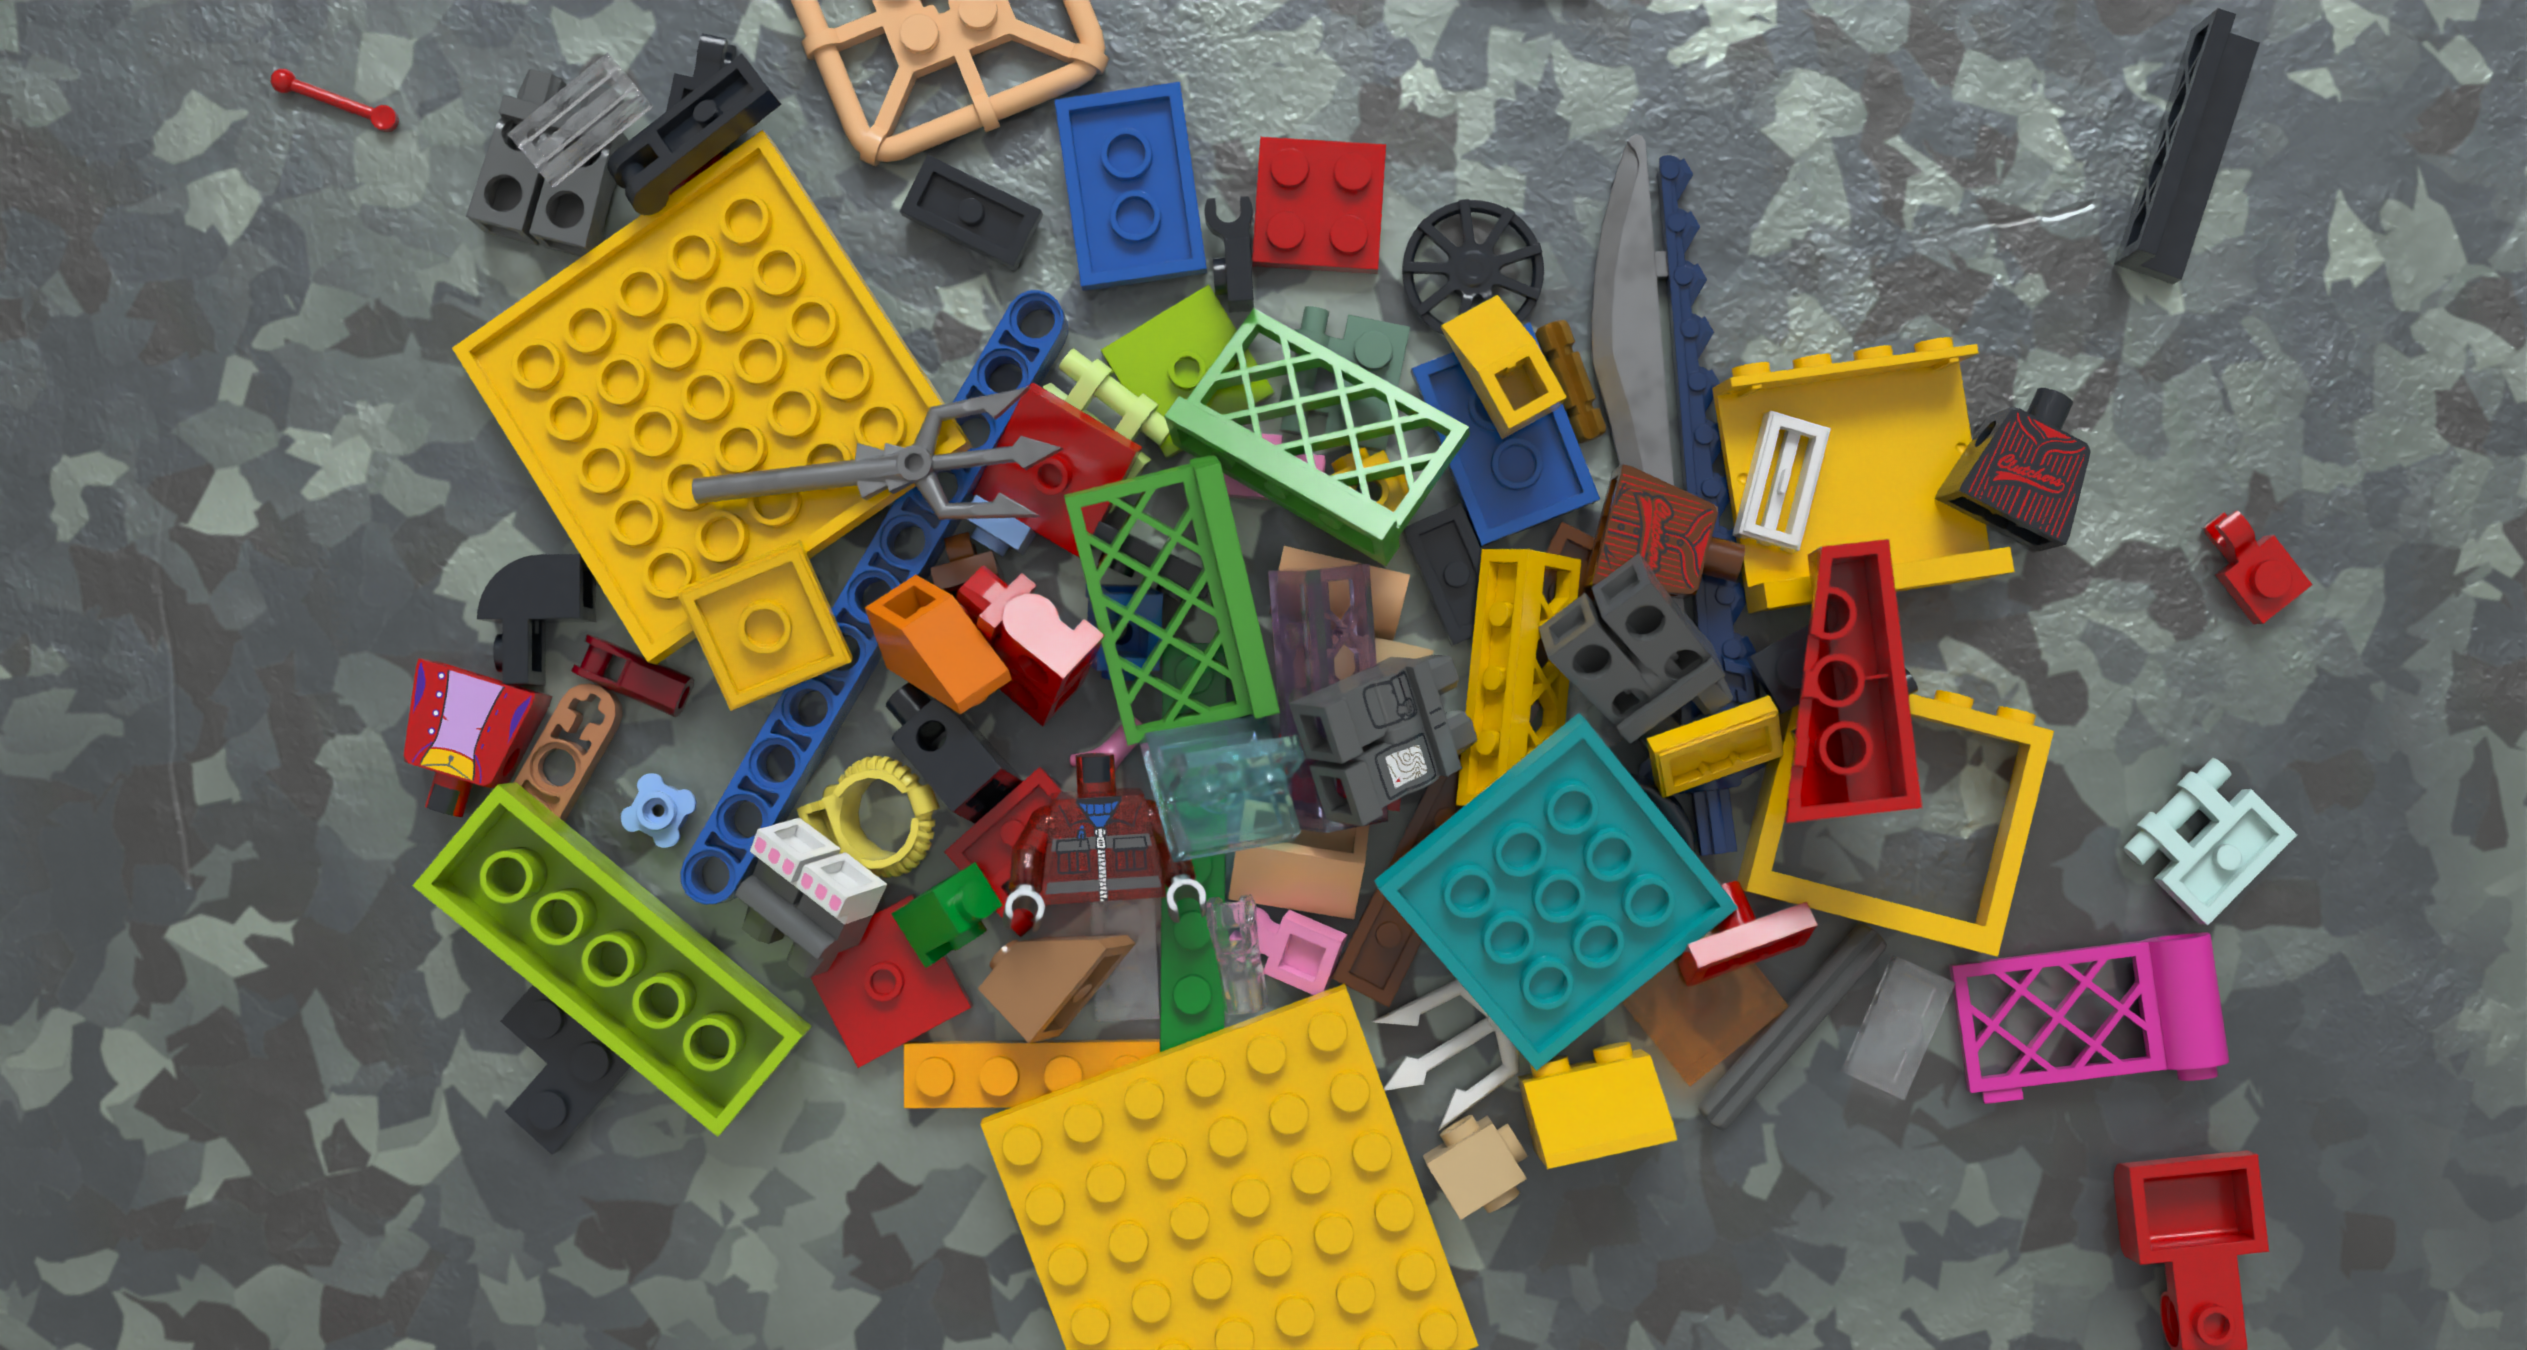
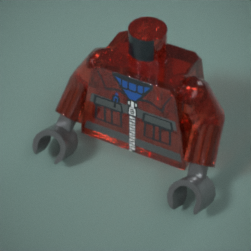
M1114 753L1076 755L1077 791L1050 793L1049 805L1041 806L1032 812L1012 848L1009 891L1011 894L1007 898L1002 917L1005 928L1010 930L1013 911L1019 908L1032 912L1035 917L1033 932H1036L1040 929L1045 911L1044 905L1166 897L1165 885L1169 888L1167 892L1168 914L1172 921L1180 923L1176 903L1183 898L1195 899L1199 903L1201 917H1204L1207 912L1206 892L1203 886L1195 881L1196 873L1186 837L1162 803L1145 799L1141 788L1116 789Z

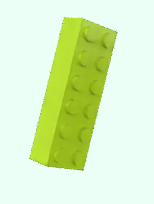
M517 782L498 784L412 885L717 1137L731 1125L812 1027Z

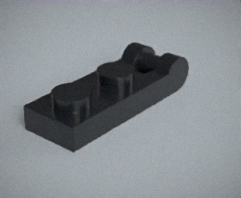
M741 53L616 150L608 160L607 169L617 185L625 189V195L637 213L641 215L655 214L666 206L669 200V191L708 163L718 153L782 104Z

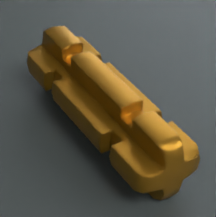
M1558 320L1543 325L1537 329L1535 336L1543 355L1548 357V364L1567 397L1562 404L1565 411L1568 412L1570 417L1568 419L1578 444L1597 439L1606 432V425L1600 408L1594 409L1592 405L1596 397L1579 351L1573 352L1571 347L1575 340L1569 323L1566 320Z

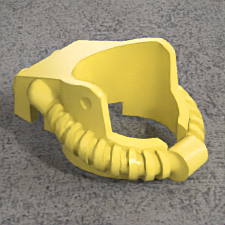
M873 756L872 758L865 757L861 761L858 760L852 766H849L844 771L845 775L842 774L838 779L839 784L828 785L824 789L822 800L796 809L802 820L841 848L839 854L846 852L876 876L880 877L882 875L885 878H891L892 876L898 877L903 873L911 872L912 868H916L920 864V860L925 858L927 855L925 850L930 849L932 845L930 839L934 838L935 833L932 831V827H935V819H932V814L935 810L940 809L932 787L929 784H920L919 776L916 773L911 774L912 769L906 765L902 767V762L896 759L893 761L890 757ZM877 779H882L894 785L902 794L907 793L915 818L911 819L910 834L906 843L897 853L879 848L867 838L860 827L859 809L862 795L870 784Z

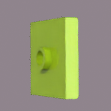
M1207 285L1102 348L1101 352L1120 384L1137 397L1144 393L1159 405L1157 412L1165 416L1178 396L1187 400L1237 330L1210 285ZM1247 348L1244 353L1247 368L1257 366V362ZM1239 361L1231 371L1240 369ZM1267 379L1250 382L1255 406L1274 396L1275 392ZM1244 384L1217 390L1206 406L1222 415L1249 409ZM1170 435L1159 446L1166 460L1183 451L1173 445Z

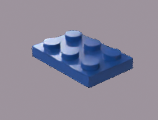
M1180 82L1054 99L1082 291L1207 274Z
M1531 323L1524 324L1523 326L1539 346ZM1454 352L1411 369V375L1423 402L1469 426L1470 435L1449 464L1448 469L1480 547L1600 500L1563 404L1557 410L1502 439ZM1433 429L1439 446H1441L1447 436Z

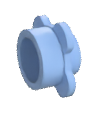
M649 773L643 775L637 782L639 792L631 806L624 808L621 813V823L627 831L636 832L640 830L653 837L658 847H672L679 842V830L686 823L688 815L696 809V798L690 790H678L675 787L664 784L663 778L658 774ZM657 804L664 807V814L660 817L655 816L653 813V808Z

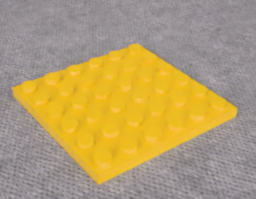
M763 130L670 194L666 206L661 211L652 215H640L452 347L646 661L653 664L660 663L696 638L695 632L677 595L679 588L798 540H801L808 558L811 559L916 486L913 483L895 494L886 489L867 501L861 498L858 485L697 504L692 494V481L694 478L855 460L857 443L884 450L885 443L905 448L914 444L929 408L945 404L771 137ZM955 419L942 421L934 455L966 452L973 447Z
M1345 984L1003 1110L981 1120V1128L1066 1350H1470L1479 1346Z

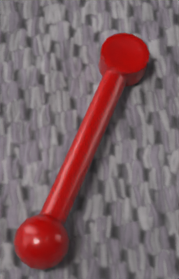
M280 68L271 75V85L279 93L294 91L371 120L374 127L382 132H392L399 124L398 114L387 105H379L375 108L300 81L288 69Z

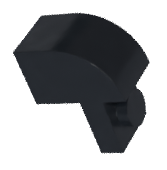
M540 554L517 559L500 569L485 587L478 605L477 620L503 623L502 634L496 635L493 647L494 665L498 672H502V684L546 686V623L596 622V579L580 554Z

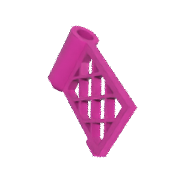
M2210 933L2172 934L2148 938L2142 941L1949 965L1967 1091L1970 1093L1981 1092L1984 1104L2023 1100L2022 1087L2159 1070H2177L2178 1080L2182 1081L2211 1079L2218 1077L2217 1066L2229 1063ZM2132 957L2135 983L2120 1002L2092 982L2107 960ZM2092 962L2083 974L2069 965ZM2058 966L2077 980L2055 1010L2027 990L2042 968ZM2027 970L2018 983L2005 974V972ZM1994 974L2013 988V990L1992 1017L1989 1018L1971 1005L1967 977ZM2086 987L2114 1008L2092 1038L2064 1018ZM2021 996L2050 1016L2027 1046L1999 1026ZM2137 998L2140 1017L2129 1010ZM1972 1014L1985 1024L1977 1036H1975ZM2123 1016L2143 1030L2146 1050L2145 1057L2119 1059L2101 1046ZM2058 1023L2087 1044L2070 1066L2054 1067L2036 1054ZM1994 1031L2022 1051L2005 1074L1981 1076L1978 1051ZM2096 1051L2109 1060L2087 1063ZM2031 1059L2044 1068L2022 1071Z

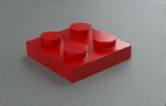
M1260 136L1252 266L1377 274L1379 268L1386 144Z

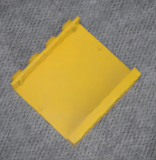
M1943 337L1915 343L1914 353L1893 355L1891 345L1876 346L1853 352L1854 361L1833 364L1831 354H1816L1793 360V369L1771 372L1769 362H1757L1732 368L1733 377L1712 388L1734 527L1763 415L1771 410L1831 428L1800 550L1795 553H1789L1780 550L1781 547L1774 545L1766 546L1756 543L1757 540L1736 537L1737 543L1745 545L1741 572L1748 614L1811 605L1813 597L1807 555L1821 546L1889 539L1896 592L1987 579L2015 572L2011 547L1990 550L1985 524L1935 499L1939 488L1972 441L1959 362L1979 354L1977 344L1954 347L1952 337ZM1783 429L1779 430L1755 523L1760 526L1785 434ZM1800 435L1776 528L1777 531L1784 533L1809 437Z

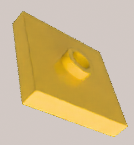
M801 540L681 587L677 591L679 600L730 711L852 662L851 652Z

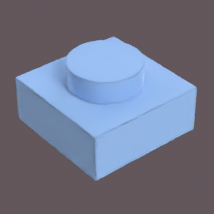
M976 495L972 502L988 501ZM1015 518L966 519L969 523L976 526L971 538L1002 557L1009 547L1024 555L1036 536L1032 528Z

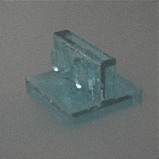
M1254 716L1144 734L1139 744L1173 862L1294 841L1300 834L1301 829L1288 789L1289 780L1305 760L1298 735L1273 739L1267 716L1255 719Z

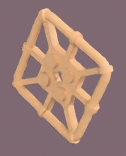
M791 0L805 34V38L802 40L803 49L808 59L816 61L844 133L854 149L860 152V160L873 166L879 165L881 161L887 163L903 160L984 127L985 132L999 128V120L1078 89L1092 80L1095 74L1103 75L1109 58L1104 54L1103 32L1090 0H1062L1079 43H1073L1017 20L1008 0H948L950 9L944 13H938L934 5L923 7L922 0H872L876 12L837 28L828 27L818 0ZM886 33L899 67L876 121L870 128L839 52ZM1013 40L1066 62L1069 65L988 97L972 56ZM957 63L973 104L892 136L916 79Z

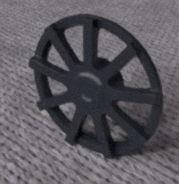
M1462 199L1445 205L1431 213L1421 221L1411 235L1402 264L1404 289L1416 314L1430 328L1442 335L1444 333L1440 327L1445 323L1434 317L1430 311L1455 292L1461 296L1458 316L1471 309L1474 298L1480 297L1485 302L1494 297L1492 290L1495 287H1501L1523 296L1526 300L1514 314L1520 322H1523L1534 308L1542 290L1544 280L1543 251L1529 226L1512 209L1492 202ZM1471 213L1488 214L1499 219L1482 244L1475 242ZM1459 214L1463 235L1462 246H1455L1434 226L1451 216ZM1510 225L1520 235L1526 247L1497 256L1494 253V247L1507 226ZM1425 236L1448 255L1446 263L1414 262L1417 249ZM1531 258V286L1506 277L1500 272L1501 268L1506 265ZM1413 275H1445L1448 281L1446 285L1424 302H1421L1415 288Z

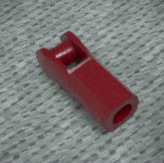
M589 634L586 635L584 641L590 645L581 665L574 664L571 672L673 717L681 714L694 686L693 677L660 663H649L642 655ZM613 654L627 660L618 681L604 676Z

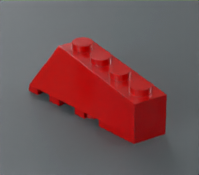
M1889 539L1821 546L1807 555L1813 601L1784 823L1922 808L1890 541Z

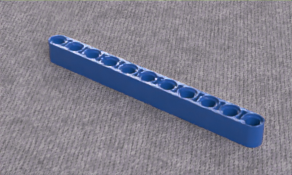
M1030 290L1018 295L1009 305L953 402L997 393L990 388V378L993 371L1003 364H1013L1022 369V380L1016 389L1024 388L1033 382L1040 386L1063 348L1069 333L1068 321L1058 300L1050 293L1041 290ZM1035 310L1048 311L1054 315L1055 319L1052 330L1041 338H1030L1022 333L1021 325L1024 318ZM1019 400L998 419H994L988 412L956 418L955 420L960 427L972 418L984 419L990 425L988 440L982 446L967 451L996 448ZM986 466L938 471V474L945 472L954 474L957 479L958 489L955 496L948 503L972 502L975 497L973 492ZM916 486L894 501L831 609L843 637L852 636L857 640L860 646L858 662L846 671H839L836 668L784 689L683 862L680 871L681 885L685 893L692 900L708 905L728 902L737 898L735 893L738 887L746 878L753 875L759 859L750 852L755 835L752 837L744 836L735 826L734 816L737 808L746 801L754 803L762 814L760 828L787 820L880 661L882 654L863 606L862 597L864 591L869 585L879 581L887 582L892 590L914 575L927 580L931 573L930 568L935 567L946 548L944 538L953 536L962 519L939 520ZM908 527L921 528L925 535L923 551L913 559H900L894 547L897 535ZM819 691L827 701L828 711L821 723L810 727L801 720L798 707L801 699L807 693ZM779 746L788 748L795 758L793 773L782 782L774 780L769 775L766 764L768 755ZM712 857L720 858L729 869L730 878L728 884L719 893L710 890L702 879L704 864Z

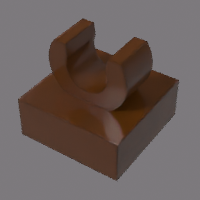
M969 531L944 538L950 562L930 568L934 585L953 595L955 599L961 586L983 565L1005 582L1003 572L993 551L978 554L975 544H972Z

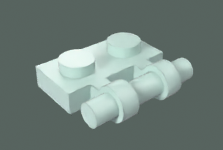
M2212 758L2197 774L2190 771L2176 785L2178 793L2157 814L2149 812L2136 825L2138 833L2123 847L2124 852L2141 866L2157 850L2165 854L2171 862L2154 880L2198 924L2207 926L2297 836L2252 789H2242L2230 802L2218 793L2217 790L2232 774L2223 763L2215 758ZM2199 809L2211 821L2187 843L2176 831Z

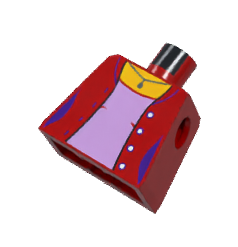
M419 658L415 669L403 756L406 763L435 772L424 807L443 814L463 817L473 783L488 788H495L498 784L510 783L550 706L552 696L517 685L502 684V680L440 661Z

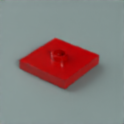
M1033 382L1026 386H1031V388L1020 398L996 448L1013 446L1020 436L1061 447L1064 450L1027 470L1017 462L987 465L973 495H978L988 502H993L1000 492L1041 517L1015 519L1080 558L1064 495L1126 480L1143 447ZM1105 501L1081 507L1087 532L1093 534L1099 521H1105L1113 503Z
M915 894L874 914L858 946L838 952L827 972L810 977L857 1068L973 1007L947 955L925 968L891 913L916 898Z

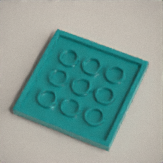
M1580 713L1570 719L1374 880L1382 894L1536 1071L1681 955L1688 944L1698 941L1739 908Z

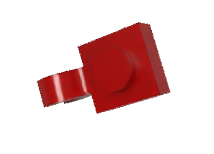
M2238 510L2229 516L2225 512L2221 513L2202 528L2208 539L2229 562L2215 576L2252 624H2264L2312 586V583L2275 535L2263 536L2256 542L2255 533L2251 525Z

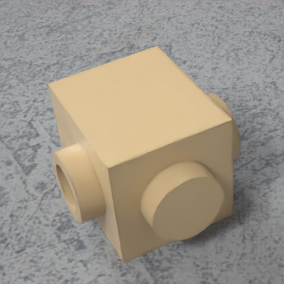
M1468 1115L1453 1123L1440 1133L1443 1143L1423 1155L1428 1168L1460 1220L1481 1207H1484L1486 1212L1490 1213L1505 1206L1520 1194L1516 1186L1527 1179L1518 1165L1520 1161L1528 1157L1508 1123L1497 1130L1488 1115L1477 1122L1473 1115Z

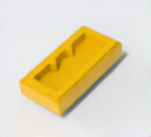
M1769 695L1647 738L1654 783L1659 789L1662 798L1784 755L1778 709Z

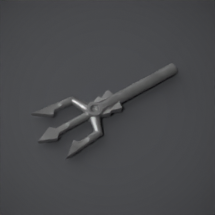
M1029 386L930 407L914 444L905 448L885 443L884 450L857 443L855 460L694 478L692 481V494L695 502L700 504L858 485L861 498L867 501L886 489L895 494L914 483L939 520L1041 517L1000 492L993 502L948 503L937 478L938 471L1017 462L1027 470L1064 449L1020 436L1015 444L1009 447L934 455L942 421L988 412L994 419H998L1031 388Z

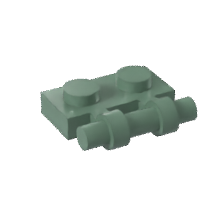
M1305 306L1301 328L1295 329L1296 332L1394 386H1399L1410 331L1409 326L1348 314L1344 338L1340 339L1325 334L1329 317L1328 310L1314 306ZM1318 368L1295 372L1300 397L1321 393L1314 390ZM1343 379L1345 387L1354 386ZM1335 380V383H1334V388H1333V390H1336V389H1337L1336 380ZM1290 382L1289 385L1282 386L1279 402L1293 399ZM1375 396L1348 402L1354 428L1391 420L1388 404ZM1341 404L1304 412L1306 426L1309 413L1328 417L1324 434L1347 429ZM1297 414L1282 417L1280 431L1301 436ZM1389 435L1358 442L1359 449L1365 447L1366 450L1374 452L1386 451Z

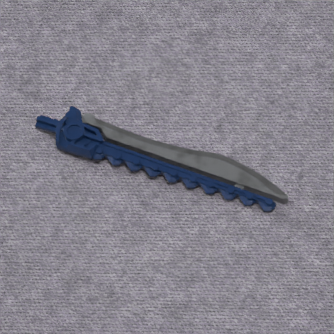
M1634 134L1629 138L1618 166L1601 229L1594 272L1591 317L1592 366L1608 416L1619 466L1625 464L1635 467L1674 485L1657 279H1666L1683 490L1718 507L1713 537L1737 543L1736 537L1732 536L1734 529L1728 530L1726 527L1720 526L1719 518L1728 505L1730 497L1726 475L1722 477L1713 472L1712 469L1713 463L1722 450L1718 423L1715 424L1706 419L1705 415L1714 398L1712 388L1720 384L1712 369L1708 371L1699 366L1698 362L1714 331L1705 316L1701 318L1693 314L1691 309L1707 278L1699 264L1694 265L1689 261H1685L1684 255L1698 232L1700 225L1692 211L1687 213L1685 210L1678 208L1677 202L1692 178L1693 172L1684 158L1680 160L1672 155H1665L1659 158L1657 180L1664 251L1655 252L1646 141L1642 135ZM1702 574L1699 589L1696 595L1692 596L1694 624L1712 643L1724 670V678L1733 698L1730 703L1716 713L1704 715L1695 703L1690 700L1675 711V715L1680 719L1682 726L1761 698L1759 680L1746 659L1755 654L1756 650L1747 635L1743 637L1735 633L1733 628L1734 623L1746 605L1745 591L1740 582L1736 584L1735 582ZM1673 598L1681 610L1684 611L1683 599ZM1638 738V741L1648 749V744ZM1649 756L1639 765L1638 775L1654 781ZM1769 761L1676 793H1691L1699 856L1738 851L1729 788L1739 787L1742 779L1764 768L1770 763Z

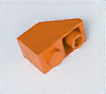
M914 575L865 607L886 668L959 714L981 704L990 694L1012 680L1008 668L954 596L918 575Z

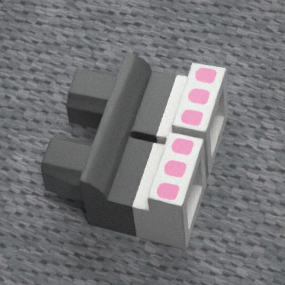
M799 817L757 830L750 852L759 859L753 875L741 883L735 896L748 905L742 930L756 941L767 944L782 940L784 935L788 936L794 942L787 957V965L802 977L810 978L827 972L838 952L859 945L887 883L846 852L839 854L841 848Z

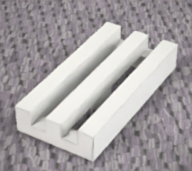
M1771 410L1763 415L1732 536L1742 539L1757 540L1756 543L1766 546L1774 545L1781 547L1780 550L1789 553H1795L1800 550L1831 428ZM1783 429L1785 434L1760 526L1755 523L1779 430ZM1800 435L1809 437L1784 533L1777 531L1776 528Z

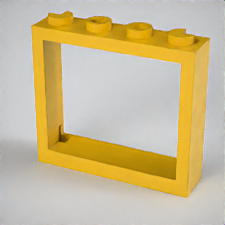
M1936 690L1934 699L1915 694L1909 696L1911 717L2019 744L1975 924L1772 871L1785 820L1794 750V740L1791 731L1797 726L1799 705L1779 714L1784 755L1769 760L1770 763L1765 768L1737 881L1740 882L1743 891L1796 905L1807 902L1811 909L1998 957L2054 731L2034 726L2036 715L2026 711L1998 706L1995 716L1972 710L1974 699L1957 693Z

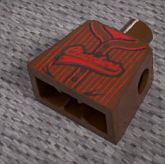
M1622 464L1611 473L1582 588L1592 591L1593 586L1640 553L1672 598L1686 599L1696 595L1702 574L1735 582L1743 564L1745 545L1712 536L1718 515V507L1635 467Z

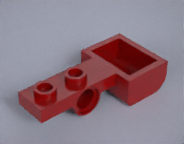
M2245 1150L2117 1164L2114 1170V1193L2121 1249L2126 1258L2139 1265L2165 1264L2167 1291L2163 1292L2160 1298V1317L2165 1338L2171 1349L2248 1350L2237 1255L2269 1252L2258 1154Z

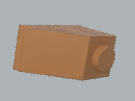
M1128 935L1063 936L1023 941L1013 940L994 955L989 964L992 972L978 989L1028 1043L1059 1037L1136 943Z

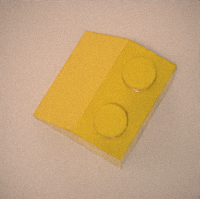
M1630 1042L1613 1043L1593 1049V1060L1569 1064L1568 1056H1556L1537 1071L1530 1064L1532 1073L1517 1076L1534 1152L1547 1169L1677 1140L1675 1127L1651 1056L1642 1049L1632 1051Z

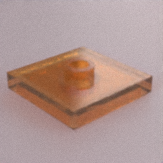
M1717 925L1699 940L1720 933ZM1682 953L1621 1002L1688 1086L1693 1085L1789 1007L1755 963L1688 987L1678 966V962L1683 955Z

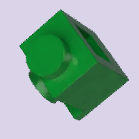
M974 862L932 886L891 914L920 961L927 968L951 951L960 949L985 933L987 929L981 920L990 916L1003 905L977 863Z

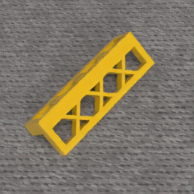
M1482 549L1465 711L1472 720L1478 740L1461 753L1460 763L1462 769L1459 770L1456 805H1467L1565 724L1569 679L1549 659L1543 668L1539 665L1536 659L1537 642L1541 638L1538 627L1578 598L1581 569L1580 559L1530 549ZM1545 568L1557 571L1555 598L1549 604L1542 593ZM1538 699L1543 707V719L1541 727L1534 732L1529 723L1531 706Z

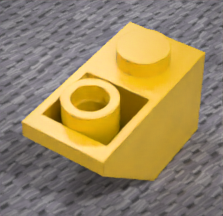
M1498 295L1441 325V330L1502 439L1557 410L1567 398L1535 339Z

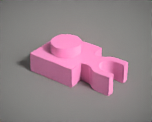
M1245 902L1238 909L1236 918L1252 924L1256 934L1250 937L1235 930L1229 936L1225 946L1244 954L1259 952L1269 956L1263 970L1264 974L1307 993L1315 995L1328 990L1331 977L1335 971L1348 934L1290 909L1283 916L1280 924L1273 922L1265 910L1248 902Z

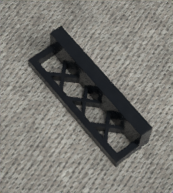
M2217 8L2190 32L2114 265L2171 284L2182 280L2260 42L2230 33L2236 17L2235 13Z

